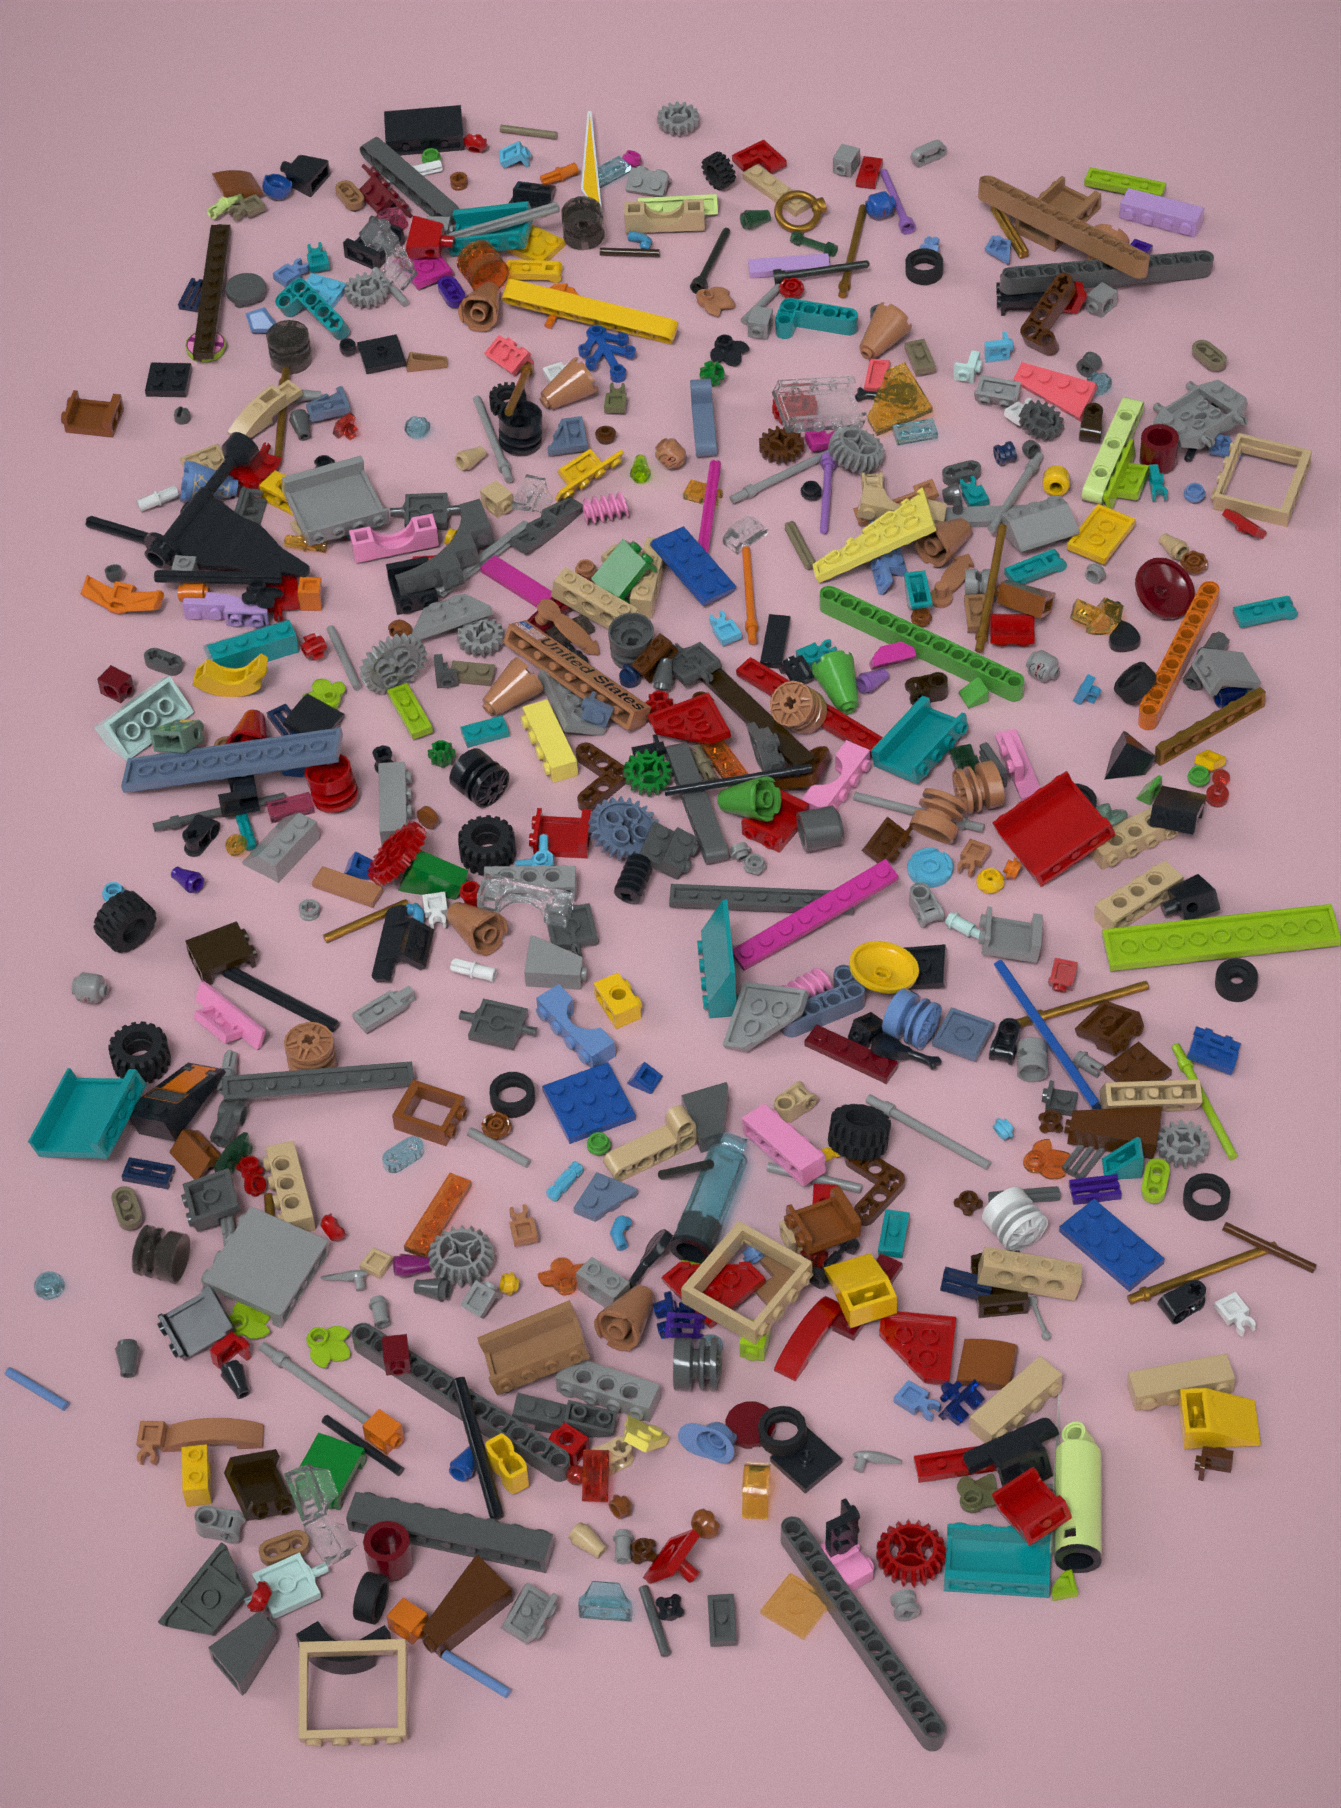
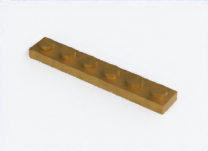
M1261 687L1249 691L1243 697L1236 701H1231L1227 706L1212 712L1201 721H1196L1192 726L1177 732L1167 740L1161 741L1155 746V756L1157 757L1154 761L1161 766L1265 706L1266 691Z

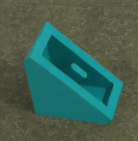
M926 571L904 573L907 606L910 609L933 607Z
M1136 1137L1103 1157L1104 1175L1117 1174L1118 1180L1142 1178L1144 1157L1141 1138Z

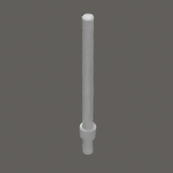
M475 396L473 401L497 459L498 470L503 474L505 482L511 483L513 477L510 472V463L504 457L481 397Z
M825 450L754 485L749 484L743 487L742 491L731 495L730 501L734 504L744 498L754 497L757 492L820 463L821 455L830 451Z
M1037 452L1034 458L1028 461L1024 468V473L988 526L989 532L994 533L1002 522L1001 514L1008 512L1031 476L1036 474L1039 464L1044 458L1042 453Z
M855 792L853 796L854 801L913 815L915 810H925ZM964 817L962 822H953L960 830L964 831L969 829L983 833L985 824L968 820V817Z
M871 1094L866 1098V1103L883 1111L889 1118L893 1117L985 1170L990 1168L991 1161L896 1109V1105L889 1101L884 1102Z
M266 1342L260 1345L259 1351L271 1358L273 1364L288 1370L362 1424L370 1418L366 1413L292 1362L283 1351L275 1350Z

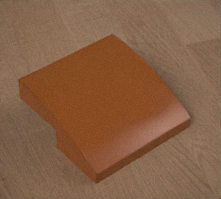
M226 170L212 173L213 180L223 197L228 198L242 194L245 199L254 194L257 196L263 194L251 172Z
M964 1339L957 1383L959 1386L983 1385L987 1391L1001 1390L1012 1381L1018 1346L1013 1343L992 1339Z

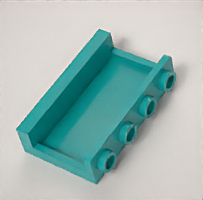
M526 201L454 210L453 218L456 223L454 232L530 210V204ZM533 220L484 235L455 238L454 247L448 248L451 257L524 249L527 245Z
M922 696L871 750L874 767L918 784L941 761L949 749L954 747L961 736L966 734L968 730L966 713L961 712L957 718L931 708L930 698Z
M962 1522L948 1524L944 1591L1049 1598L1051 1532L1029 1546L1012 1526L997 1527L990 1524L967 1525Z

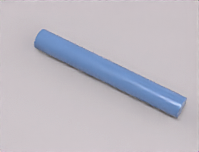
M11 1367L6 1370L5 1376L61 1410L65 1411L68 1408L69 1402Z
M445 1650L442 1654L441 1659L504 1698L510 1695L511 1689L457 1655L448 1650Z

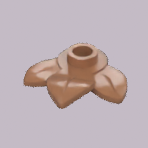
M712 287L711 289H700L696 294L697 303L704 307L711 315L719 317L721 309L735 308L733 299L728 296L730 291L726 288Z

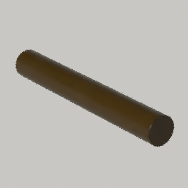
M600 247V256L660 257V249Z

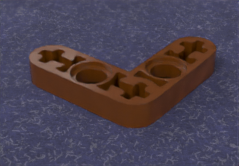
M581 743L576 747L577 761L599 776L582 790L577 797L578 808L581 811L582 809H591L592 812L597 804H602L604 799L608 800L625 785L626 778L623 777L624 765L591 743ZM599 762H606L608 765L605 767H598L596 764ZM600 786L609 787L606 791H599L597 788Z
M819 746L810 750L816 757V763L812 765V773L800 774V777L796 778L795 775L774 779L775 782H773L775 787L791 789L815 785L820 780L831 760L828 747Z
M845 1157V1164L848 1168L875 1184L854 1207V1210L861 1219V1226L871 1225L904 1190L905 1175L881 1158L861 1161ZM872 1166H878L882 1170L879 1173H871L868 1169ZM883 1194L886 1196V1199L880 1202L874 1200L873 1196ZM869 1210V1215H868V1214H864L863 1216L860 1215V1212L866 1213V1212Z

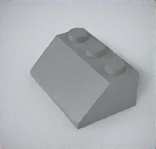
M1050 496L1047 500L1031 502L1021 508H1011L1008 512L1001 514L1002 524L1007 525L1005 538L1020 552L1080 534L1068 503L1060 496Z
M299 812L284 817L242 861L243 865L279 883L320 839L317 821Z

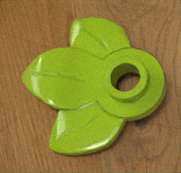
M316 679L312 684L313 691L308 694L337 709L341 702V695L345 692V685L342 681L332 684L327 679Z
M240 1302L234 1305L233 1313L229 1317L234 1326L241 1325L235 1327L237 1330L234 1333L235 1335H244L249 1339H260L270 1333L266 1324L271 1316Z
M332 1326L328 1329L322 1327L311 1329L306 1337V1342L311 1349L310 1358L312 1362L320 1368H326L330 1360L341 1362L349 1359L351 1356L350 1350L344 1340L350 1335V1331L342 1326Z

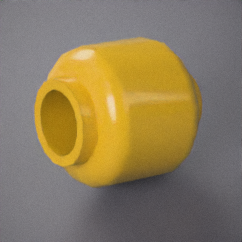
M1059 465L1047 468L1042 480L1044 491L1050 496L1064 495L1070 486V474L1067 469Z

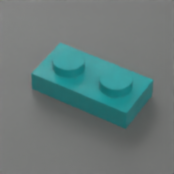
M503 715L460 727L467 748L510 737Z
M885 1209L878 1255L882 1253L889 1257H903L910 1212Z

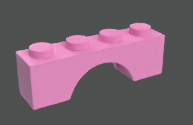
M433 514L412 517L409 524L403 530L394 534H380L375 532L370 526L349 530L351 548L356 563L439 546L437 527Z
M846 740L835 754V770L840 776L829 784L811 786L801 800L809 803V810L833 805L837 811L840 803L846 801L850 790L858 785L863 773L869 771L871 767L870 750Z

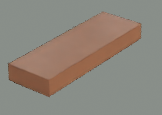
M324 866L321 867L312 881V887L371 908L375 906L383 893L382 886Z

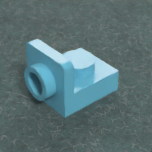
M520 141L499 150L500 164L503 168L514 165L519 161H522L526 167L530 166L529 158L531 153Z
M1007 331L1002 332V340L984 342V359L986 363L1010 360V351H1013L1012 338H1008Z

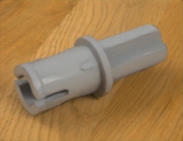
M227 1050L224 1054L222 1067H220V1069H224L226 1072L224 1076L237 1075V1052ZM221 1079L218 1083L217 1091L223 1095Z

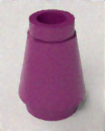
M401 1253L399 1256L393 1257L394 1276L403 1278L429 1272V1257Z

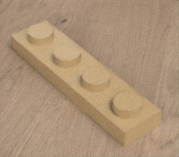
M758 164L742 173L743 180L775 203L783 194L794 191ZM794 198L787 201L783 209L796 217L808 210L810 203L804 199Z

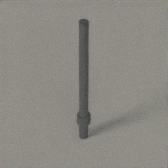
M284 792L258 798L259 806L262 807L286 801ZM221 808L181 817L179 815L171 816L168 820L153 823L154 832L169 828L173 830L182 828V825L190 824L197 814L208 818L222 816Z

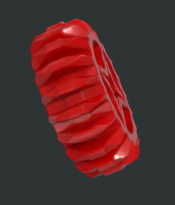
M908 1519L905 1525L898 1521L896 1528L889 1525L887 1533L882 1532L880 1541L877 1542L876 1559L880 1570H883L885 1578L891 1576L893 1584L900 1580L903 1587L907 1582L911 1583L913 1588H915L916 1582H920L925 1586L927 1579L934 1581L935 1574L941 1573L942 1566L946 1562V1547L944 1546L943 1537H939L937 1529L931 1530L929 1523L921 1526L920 1520L916 1524H911V1521ZM896 1546L898 1552L897 1556L893 1558L891 1551ZM929 1548L932 1555L926 1561L924 1558L925 1551Z

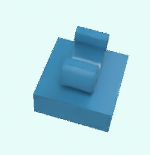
M1087 674L1073 699L1075 703L1081 705L1083 700L1086 699L1089 703L1094 704L1096 698L1101 693L1099 687L1092 686L1095 677Z

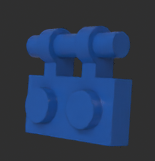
M1196 1026L1186 1058L1231 1075L1235 1068L1241 1043L1234 1041L1231 1036L1226 1035L1224 1037L1213 1033V1030L1206 1027L1203 1029Z

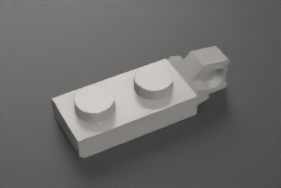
M410 986L405 987L399 992L389 990L352 1014L353 1020L365 1033H368L404 1011L410 1003L416 1000L414 990Z

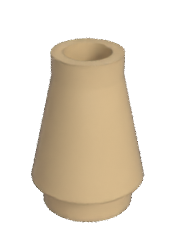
M482 446L459 451L455 456V463L462 471L470 470L482 458L486 457V451Z
M1167 533L1160 536L1159 544L1164 547L1173 560L1180 561L1184 554L1189 553V547L1185 541L1170 536Z
M579 1522L568 1536L572 1541V1545L586 1551L597 1559L607 1549V1546L602 1543L589 1524L585 1525Z

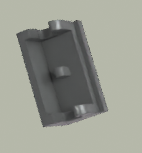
M242 487L235 512L261 525L267 500L256 498L254 495L262 496L263 491Z

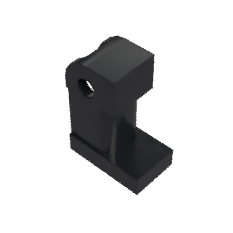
M254 774L228 778L231 792L218 794L222 818L260 811Z

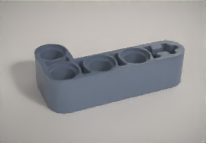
M711 378L690 380L696 457L717 456Z
M839 965L834 969V988L807 999L803 1014L781 1029L785 1036L791 1038L812 1031L816 1024L820 1026L827 1025L856 1013L865 1007V987L853 977L849 965Z

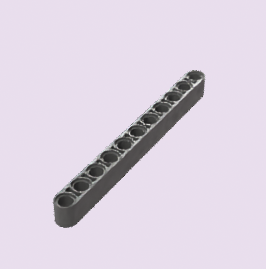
M1206 250L1150 255L1148 275L1142 279L1134 278L1098 259L1007 267L1002 271L999 288L1001 292L1007 295L1046 292L1055 277L1060 273L1070 274L1074 282H1083L1084 288H1093L1100 283L1116 286L1205 278L1211 274L1214 255Z
M368 1323L355 1325L351 1332L355 1351L385 1371L383 1352L380 1351L383 1350L382 1337L387 1335ZM409 1350L411 1373L394 1377L463 1421L452 1384L454 1378ZM469 1389L475 1414L483 1413L476 1415L481 1434L489 1439L501 1433L506 1435L513 1444L514 1452L518 1453L527 1464L554 1481L562 1482L570 1477V1456L564 1449Z
M794 1516L785 1518L781 1523L780 1536L783 1548L921 1746L928 1751H937L942 1748L945 1737V1724L803 1521ZM862 1630L865 1631V1633H859L857 1631ZM875 1650L879 1651L880 1653H872L871 1651ZM885 1671H892L894 1673L888 1674ZM906 1691L908 1694H901L899 1692ZM913 1712H921V1713H923V1714H922V1715H916V1714H914ZM934 1732V1733H936V1734H938V1735H936V1736H931V1735H929L928 1733Z

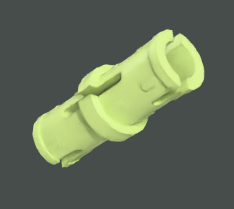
M238 194L228 198L221 197L216 204L207 209V214L212 219H216L222 213L228 212L230 206L239 203L238 201L243 199V195Z

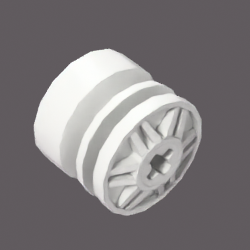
M1012 1187L999 1193L989 1202L982 1214L983 1223L994 1235H997V1239L1003 1244L1004 1248L1011 1251H1023L1032 1246L1040 1239L1048 1226L1047 1217L1036 1205H1033V1201L1020 1187Z

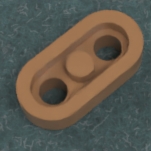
M344 180L336 184V196L347 209L357 211L364 206V196L353 182Z
M293 1530L265 1540L259 1547L260 1560L264 1565L270 1566L299 1552L301 1556H304L310 1549L309 1537L304 1531ZM297 1544L301 1545L298 1548H293ZM272 1553L277 1554L276 1556L269 1557Z

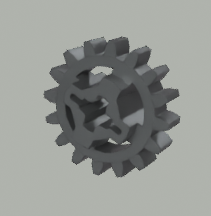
M1031 400L1029 404L1023 406L1019 414V423L1024 424L1022 430H1028L1027 435H1035L1036 440L1041 437L1043 441H1046L1047 438L1052 441L1054 437L1057 438L1064 427V424H1062L1064 418L1059 417L1061 412H1055V406L1049 407L1048 402L1041 404L1040 400H1037L1036 403Z

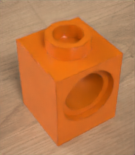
M378 1409L362 1425L365 1440L386 1455L393 1449H397L404 1439L402 1424L381 1409Z
M404 1597L386 1616L388 1628L401 1638L406 1639L410 1644L414 1645L418 1639L423 1638L422 1628L428 1621V1615Z

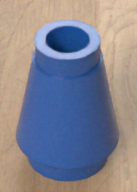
M470 1445L450 1462V1475L461 1482L470 1479L475 1470Z

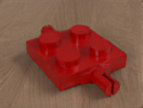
M264 442L259 454L249 467L234 468L229 476L238 480V484L242 487L260 490L259 485L275 470H279L282 458L268 454L271 445L268 443L266 446V442Z
M282 575L281 585H266V587H276L283 592V596L274 598L275 605L272 608H267L268 613L274 612V620L278 622V616L280 622L283 620L282 611L300 609L297 577Z

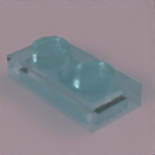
M617 156L597 167L599 187L602 188L628 174L631 165L620 156Z
M933 418L892 425V432L897 445L938 439V431Z

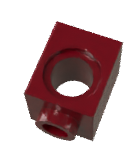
M112 665L97 679L100 694L119 703H122L134 691L132 676Z
M407 1334L382 1337L386 1376H401L411 1373Z

